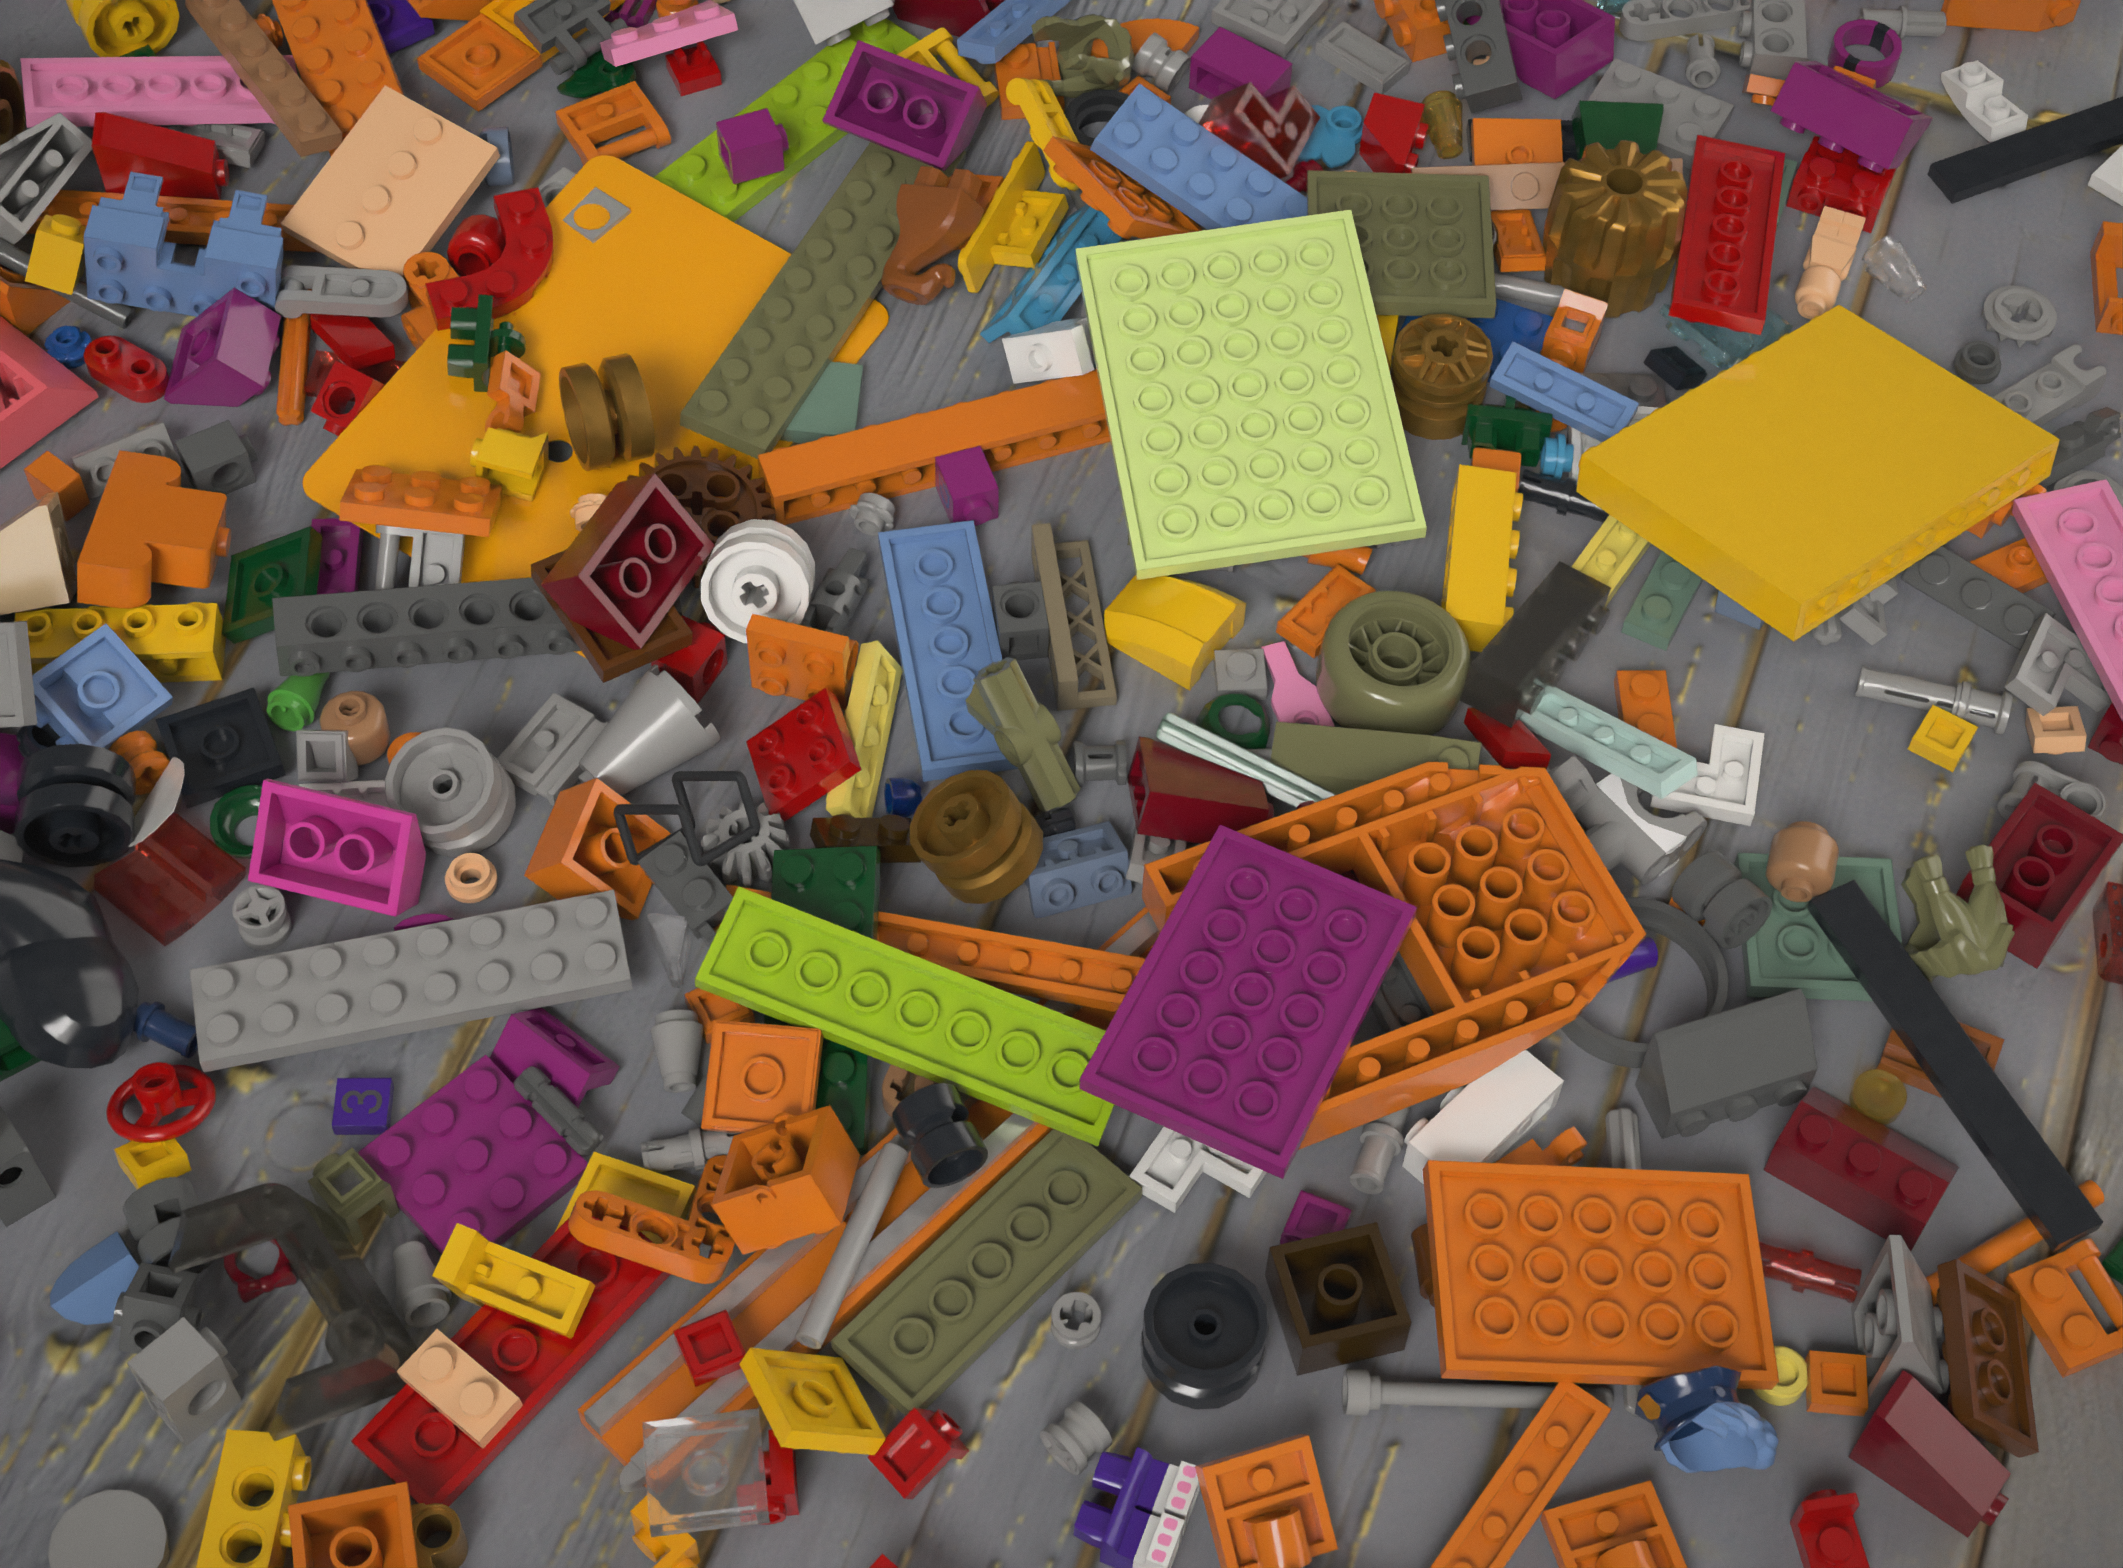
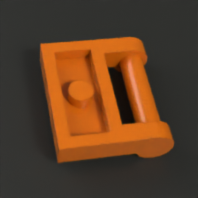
M636 81L555 111L558 126L581 158L583 166L596 156L609 155L621 159L652 146L659 149L671 144V136L666 124ZM641 126L646 128V130L596 149L594 146Z
M2091 1238L2077 1242L2066 1251L2009 1273L2003 1282L2006 1288L2020 1295L2023 1316L2062 1378L2123 1353V1296L2098 1258L2101 1256V1252ZM2077 1270L2081 1272L2117 1328V1331L2107 1335L2069 1276V1273Z

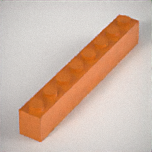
M1094 368L1093 371L1084 375L1051 379L1041 384L1013 391H1003L997 395L969 402H959L953 406L925 413L912 414L906 418L878 425H868L862 429L834 436H824L803 444L787 448H777L771 452L758 455L759 477L765 480L764 493H770L771 509L775 510V521L788 525L847 510L851 505L857 504L860 495L863 493H875L890 499L935 487V457L981 446L991 471L995 472L1110 442L1097 369Z

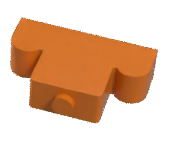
M119 450L77 561V602L132 609L140 607L150 600L151 582L200 589L210 587L219 557H227L230 549L231 528H226L227 496L219 492L181 487V467L170 458Z

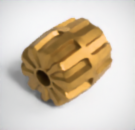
M1621 140L1615 149L1607 150L1598 142H1595L1585 147L1581 160L1577 161L1569 158L1561 168L1544 225L1545 282L1551 285H1560L1565 289L1608 302L1605 318H1619L1620 314L1631 311L1639 313L1651 306L1656 294L1661 293L1665 289L1677 258L1684 224L1688 190L1683 174L1676 170L1671 171L1672 162L1670 158L1657 150L1642 154L1636 142Z

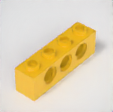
M227 1429L196 1568H283L287 1547H292L288 1505L296 1504L299 1491H306L308 1489L312 1468L311 1457L305 1455L296 1434ZM264 1490L273 1491L272 1497L265 1504L248 1506L250 1499L256 1493ZM250 1546L262 1547L259 1555L254 1560L247 1563L235 1562L239 1553Z

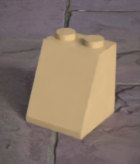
M58 492L47 493L0 525V615L70 603L77 591V575Z

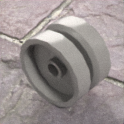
M443 727L424 731L407 741L391 760L385 778V794L388 806L393 809L416 814L424 846L437 855L456 858L465 853L478 854L495 844L507 830L516 808L515 785L508 772L483 742L464 730Z

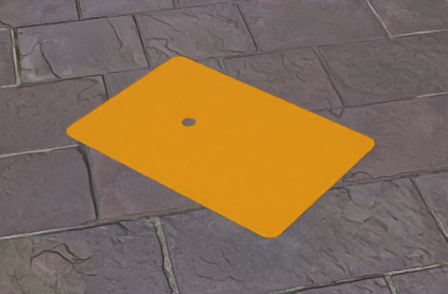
M601 155L590 159L546 207L553 231L554 248L553 263L548 277H544L541 283L532 291L533 298L517 310L494 319L493 330L499 329V325L502 322L512 323L514 326L513 330L521 333L526 340L525 353L519 359L541 373L535 412L524 417V425L520 434L528 435L532 438L548 432V443L555 440L565 441L572 447L573 453L564 462L548 460L533 501L502 494L501 505L489 537L466 535L461 583L531 578V564L568 549L581 532L576 529L575 519L570 516V510L578 503V499L587 494H603L608 496L615 485L626 481L629 475L639 477V464L641 462L655 468L656 453H660L669 461L673 459L675 447L681 450L684 457L691 456L694 446L699 447L701 457H708L710 452L717 448L719 453L718 460L724 462L734 454L737 456L736 469L739 470L744 466L751 465L753 467L752 480L760 478L758 459L681 426L680 413L787 262L791 253L616 157ZM597 187L628 207L631 213L595 243H592L565 223L563 219ZM585 204L574 213L575 223L587 230L599 229L606 225L610 219L609 212L597 204ZM876 300L872 301L832 362L858 363L888 324V312L881 303ZM436 328L305 473L302 482L305 494L313 501L339 515L340 501L355 470L363 469L366 466H385L390 468L392 473L412 475V473L417 471H431L440 474L443 479L452 480L476 476V467L470 466L472 447L476 438L484 439L487 418L495 409L497 402L487 396V392L474 391V378L449 376L447 368L448 345H474L475 340L451 339L450 329L438 331ZM627 353L631 355L637 365L649 401L655 436L654 453L652 457L628 462L615 448V456L609 467L585 471L576 457L564 418L559 389L560 369L585 362L595 370L598 376V370L603 358ZM491 357L490 372H491V366H492L493 357ZM779 440L774 449L790 447L793 442ZM714 496L717 498H726L724 496ZM351 522L380 539V533H375V524ZM400 536L399 551L411 557L413 537ZM574 651L575 653L586 658L582 651Z

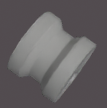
M260 884L250 886L235 898L232 906L233 917L238 925L241 939L247 946L254 950L266 951L284 944L291 934L292 921L286 908L285 899L279 890Z
M1078 1401L1072 1402L1065 1409L1064 1418L1058 1424H1048L1040 1431L1042 1443L1050 1455L1065 1470L1076 1476L1087 1468L1088 1458L1091 1455L1102 1453L1112 1445L1110 1433L1102 1421L1087 1406Z

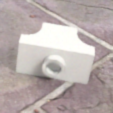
M1087 317L1055 321L1040 328L1012 334L1002 339L1014 384L1084 375L1093 371V365L1096 364Z

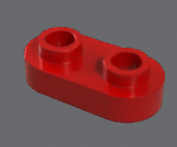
M113 335L99 337L90 342L85 348L84 360L90 376L96 381L137 403L154 402L165 395L169 375L163 361L119 336Z

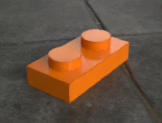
M1617 670L1614 678V689L1618 718L1677 748L1666 670Z

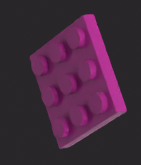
M484 1055L357 1152L383 1181L391 1185L397 1206L441 1255L456 1223L478 1231L488 1241L501 1246L578 1185L588 1164L566 1142V1139L562 1135L560 1136L532 1107V1103L522 1097L515 1089L514 1084L487 1055Z

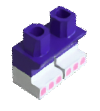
M1139 1447L1136 1448L1133 1458L1103 1451L1095 1469L1092 1487L1117 1495V1501L1114 1509L1111 1510L1084 1500L1074 1524L1073 1536L1101 1549L1100 1562L1114 1568H1172L1182 1541V1535L1184 1536L1200 1492L1195 1469L1196 1465L1181 1461L1179 1467L1153 1459L1149 1452Z

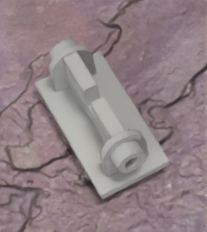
M163 421L148 425L146 428L86 452H81L73 456V461L71 462L74 470L80 474L89 500L103 495L119 450L163 456L179 464L178 457Z

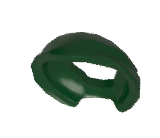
M1227 693L1216 696L1205 704L1196 719V725L1242 748H1266L1270 734L1268 714L1260 703L1246 694ZM1232 705L1242 706L1260 718L1261 728L1258 733L1244 735L1230 733L1219 722L1220 711Z
M261 785L241 786L226 793L214 804L211 812L210 833L216 846L235 858L251 859L253 846L243 845L238 842L235 837V831L244 819L258 815L262 791Z

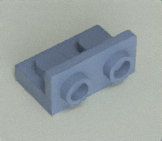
M1110 821L1043 838V850L1037 866L1024 881L1028 888L1031 911L1035 918L1058 914L1132 893L1131 880L1125 879L1129 862L1128 852Z

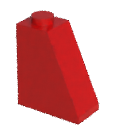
M106 112L95 113L91 146L106 193L124 194L130 172L163 177L159 196L221 200L222 186H229V167L226 159L219 158L214 140Z

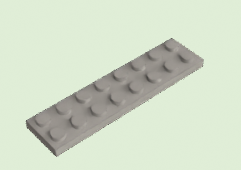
M614 890L190 969L199 1062L203 1072L633 990Z

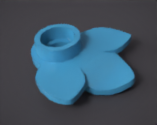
M1307 105L1285 112L1284 118L1299 132L1286 148V155L1300 162H1307L1310 159L1317 161L1322 158V161L1329 168L1343 166L1354 157L1355 144L1361 141L1364 122L1361 114L1356 109L1349 106H1337L1329 111L1319 105Z

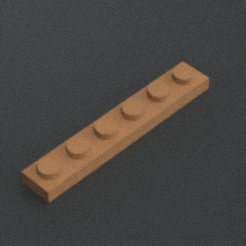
M185 0L187 10L300 157L336 149L342 143V131L239 0Z
M1670 158L1672 162L1671 171L1676 170L1682 173L1683 158ZM1566 162L1411 167V173L1489 176L1491 210L1549 208L1561 168Z

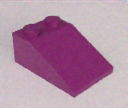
M1500 0L1517 77L1530 87L1556 99L1613 61L1615 16L1583 0ZM1473 15L1465 20L1470 25H1473L1481 19V16Z

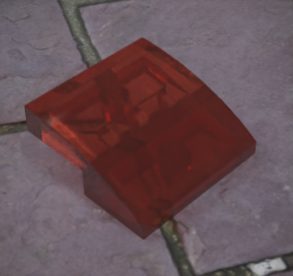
M175 812L157 830L142 842L136 844L135 851L94 875V890L162 945L167 946L195 926L219 905L246 876V867L216 846L213 841Z

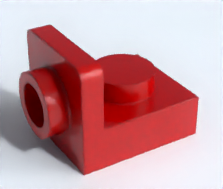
M914 1407L887 1435L877 1453L869 1455L867 1458L904 1499L913 1500L951 1458L962 1459L969 1452V1449L959 1439L963 1434L961 1427L946 1412L941 1409L933 1412Z
M772 1429L768 1430L769 1451H759L761 1486L742 1487L736 1490L741 1519H751L752 1522L761 1525L776 1524L784 1521L786 1516L799 1515L796 1449L781 1447Z
M1825 1489L1813 1492L1803 1498V1501L1790 1520V1525L1804 1568H1870L1853 1517L1860 1505L1856 1493L1838 1495L1836 1490Z

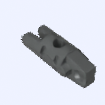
M849 548L837 568L828 569L814 593L800 625L835 634H843L869 585V580L864 578L868 566L866 563V552Z

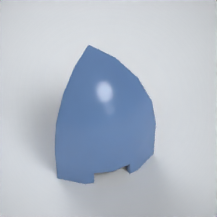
M117 1231L72 1262L56 1280L50 1293V1306L65 1319L84 1325L103 1324L113 1321L118 1297L122 1291H127L139 1268L138 1263L132 1256L133 1253Z

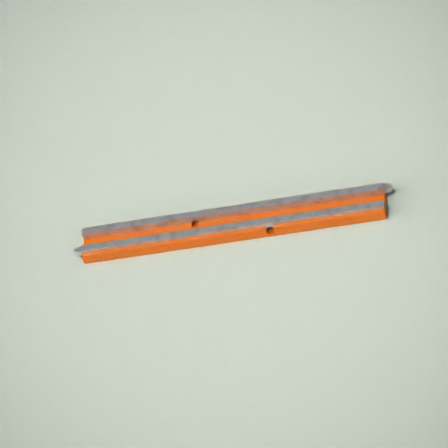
M1145 906L1097 950L1147 958L1160 934L1147 907ZM1040 999L1036 1003L1105 1031L1116 1014L1114 1011L1048 999ZM959 1092L969 1112L968 1122L976 1126L988 1150V1158L984 1165L968 1178L941 1188H928L922 1183L911 1160V1151L914 1145H904L897 1129L892 1130L858 1161L841 1225L824 1234L813 1233L787 1241L775 1249L764 1248L757 1250L577 1409L581 1423L625 1466L619 1478L621 1489L624 1492H632L644 1485L658 1499L760 1406L742 1369L695 1387L674 1339V1330L726 1309L745 1353L751 1347L816 1355L1053 1129ZM886 1143L896 1144L905 1149L909 1157L820 1349L809 1348L801 1344L795 1338V1335L883 1145Z

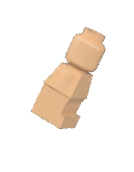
M1824 206L1803 262L1805 271L1801 275L1795 291V302L1798 305L1797 310L1804 318L1811 320L1815 316L1822 315L1832 309L1835 305L1841 282L1846 279L1866 220L1865 217Z

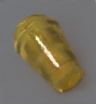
M1451 91L1433 92L1422 101V104H1425L1423 123L1430 124L1428 135L1437 152V156L1445 160L1453 159L1463 152V105Z

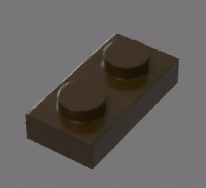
M841 814L835 815L832 818L812 819L810 837L815 848L877 846L881 853L880 863H921V859L910 844L911 818L891 814L884 815L881 818H855Z

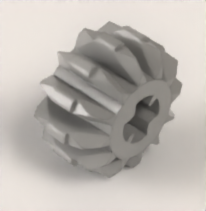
M741 801L738 807L739 810L732 811L722 805L719 811L720 819L708 818L705 826L706 835L703 836L701 841L702 854L750 827L743 801ZM764 802L756 807L760 822L759 832L707 864L715 875L722 874V879L726 885H731L737 879H741L745 887L750 888L755 878H760L769 884L772 878L774 850H787L790 848L789 835L784 830V822L780 818V814L769 815L768 808H766Z

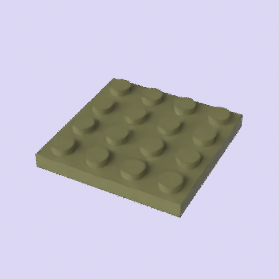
M1308 170L1306 183L1307 216L1344 210L1352 211L1376 315L1425 316L1429 314H1450L1464 318L1495 317L1496 291L1489 176Z

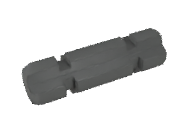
M532 1066L525 1069L515 1080V1089L526 1101L529 1099L533 1102L532 1107L560 1136L567 1137L566 1142L577 1154L584 1156L591 1154L603 1141V1134L592 1122L584 1121L585 1115L557 1086L550 1085L551 1080L540 1069Z

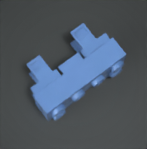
M130 172L122 200L101 197L98 206L92 205L84 233L88 299L197 317L235 287L276 312L275 302L277 294L283 290L281 286L283 238L281 237V228L262 225L268 195L236 190L229 217L220 218L219 221L214 220L207 248L199 247L195 265L174 262L176 243L164 241L169 223V212H163V207H157L163 177Z

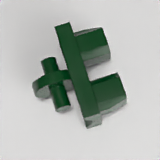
M479 294L478 308L452 307L451 339L475 340V344L448 345V375L474 378V391L487 392L491 357L507 350L517 358H520L526 350L525 337L513 330L514 326L512 323L502 322L499 325V329L493 330V295Z
M1505 395L1503 405L1485 404V406L1468 404L1461 445H1468L1470 459H1472L1475 447L1495 450L1502 449L1521 453V466L1536 467L1543 450L1544 437L1550 436L1553 414L1532 412V409L1515 407L1516 398Z

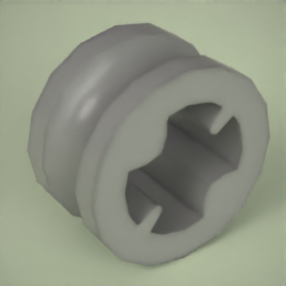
M1070 1292L1056 1300L1051 1314V1332L1054 1339L1068 1349L1086 1348L1096 1341L1100 1333L1101 1310L1098 1303L1090 1295L1083 1292ZM1074 1311L1084 1313L1085 1323H1081L1078 1330L1068 1328V1319L1073 1316Z

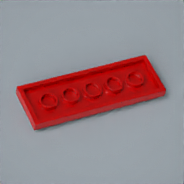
M1697 135L1691 160L1684 224L1677 254L1668 316L1681 318L1688 322H1700L1724 327L1736 332L1761 335L1766 319L1785 153Z
M592 1216L595 1220L601 1221V1219ZM568 1218L531 1258L589 1280L595 1285L572 1339L486 1304L450 1339L518 1396L523 1404L484 1448L480 1447L406 1384L351 1440L352 1444L394 1484L407 1481L410 1498L416 1504L425 1503V1505L438 1503L449 1507L671 1274L596 1249L578 1241L568 1228ZM620 1225L619 1229L626 1230L627 1227ZM641 1231L637 1232L643 1240L654 1243Z

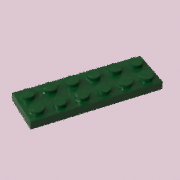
M877 846L774 850L771 899L877 940L881 853ZM764 1015V1024L793 1026ZM823 1038L816 1109L830 1105L859 1154L865 1155L868 1153L872 1057Z

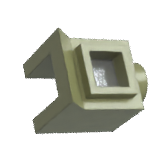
M353 1147L341 1156L338 1153H333L323 1158L314 1168L313 1177L308 1180L315 1202L355 1246L364 1240L357 1219L378 1204L390 1218L399 1213L391 1185L383 1181Z

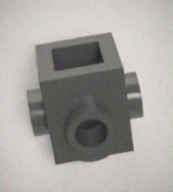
M141 1262L127 1291L120 1293L115 1306L113 1325L121 1327L119 1350L138 1354L182 1317H185L198 1331L202 1318V1307L194 1306L197 1273Z

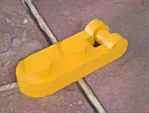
M1014 78L1008 83L1006 87L1007 99L1014 105H1020L1030 125L1029 132L1031 138L1042 151L1052 136L1079 143L1048 82L1038 79ZM1043 151L1050 165L1049 173L1053 181L1061 188H1067L1071 191L1079 190L1080 188L1076 184L1064 180L1054 171L1055 163Z

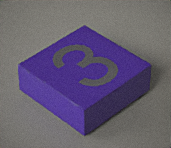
M337 1078L332 1118L334 1135H381L389 1129L394 1094L392 1078Z

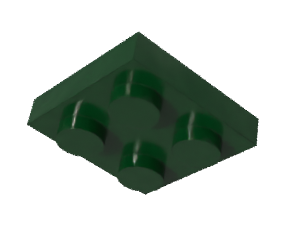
M309 526L231 555L222 628L223 636L233 644L273 631L275 627L272 598L317 595L323 539L320 533Z

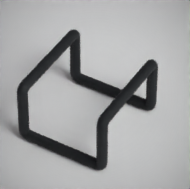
M678 771L673 774L672 783L679 804H620L614 808L613 812L627 858L633 865H639L638 860L679 831L686 838L694 864L705 866L755 836L760 830L759 818L746 776L740 771ZM683 781H736L750 827L702 855L694 831L696 826ZM625 815H678L682 828L637 854Z

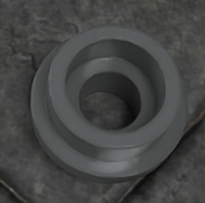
M1972 341L1957 352L1954 359V369L1967 382L1973 384L1990 383L1998 377L2001 370L1999 352L1990 343Z

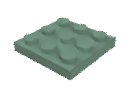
M1738 853L1734 865L1741 871L1742 879L1747 878L1756 884L1771 898L1773 904L1765 924L1753 937L1742 944L1747 997L1771 998L1801 988L1806 999L1873 1001L1807 910L1810 901L1793 902L1787 900L1781 895L1780 891L1770 885L1765 873L1769 854ZM1838 857L1835 878L1830 890L1855 880L1902 945L1892 859Z

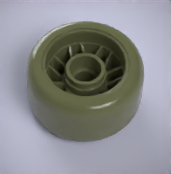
M1378 591L1365 594L1342 607L1329 622L1323 636L1316 665L1317 691L1327 712L1343 728L1434 735L1451 721L1460 705L1470 672L1471 657L1469 645L1457 621L1445 609L1427 598L1402 591Z

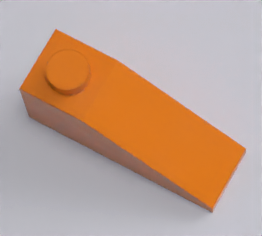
M1944 0L1941 11L1946 14V26L2039 32L2073 22L2081 0Z

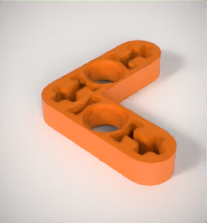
M727 1155L714 1156L705 1164L696 1187L687 1220L607 1192L594 1190L586 1191L577 1198L569 1218L568 1228L578 1241L588 1246L695 1283H714L722 1277L732 1255L735 1242L724 1225L714 1224L706 1220L702 1213L710 1212L717 1214L711 1204ZM592 1216L601 1219V1221L595 1220ZM620 1225L626 1226V1230L619 1229ZM637 1232H652L658 1235L663 1243H649L643 1240ZM702 1243L711 1246L708 1258L699 1255Z

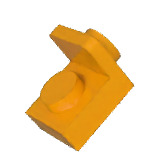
M646 1495L630 1511L635 1530L632 1539L635 1544L653 1562H657L662 1557L653 1568H698L697 1564L700 1563L696 1540Z

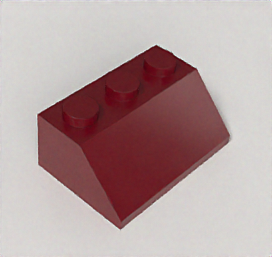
M653 473L622 481L615 485L541 583V586L573 622L633 650H638L646 643L715 545L659 477Z
M1813 1086L1800 1101L1778 1137L1764 1171L1886 1240L1889 1235H1901L1911 1252L1959 1167Z

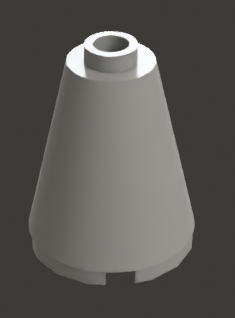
M654 664L644 673L579 761V765L584 772L578 776V779L581 783L598 778L622 796L713 748L720 742L721 737L712 722L703 728L698 722L701 718L699 713L702 711L699 705L665 670L660 673L658 665Z

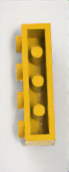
M1459 464L1451 496L1441 607L1460 625L1467 639L1470 651L1496 654L1500 637H1509L1512 628L1514 608L1506 606V597H1513L1517 569L1509 568V559H1516L1520 539V531L1512 530V521H1519L1523 493L1515 492V472Z
M217 603L144 604L132 609L102 606L70 609L39 608L15 612L14 622L27 621L32 675L106 623L160 683L222 680L226 637L222 635L223 619Z

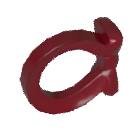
M259 1226L246 1229L236 1235L227 1245L223 1256L224 1268L233 1284L238 1286V1296L244 1303L254 1300L263 1293L271 1292L275 1288L287 1287L297 1283L296 1271L291 1267L293 1258L290 1244L285 1236L274 1228ZM258 1240L270 1241L279 1249V1258L272 1274L260 1279H254L238 1269L236 1260L244 1246Z

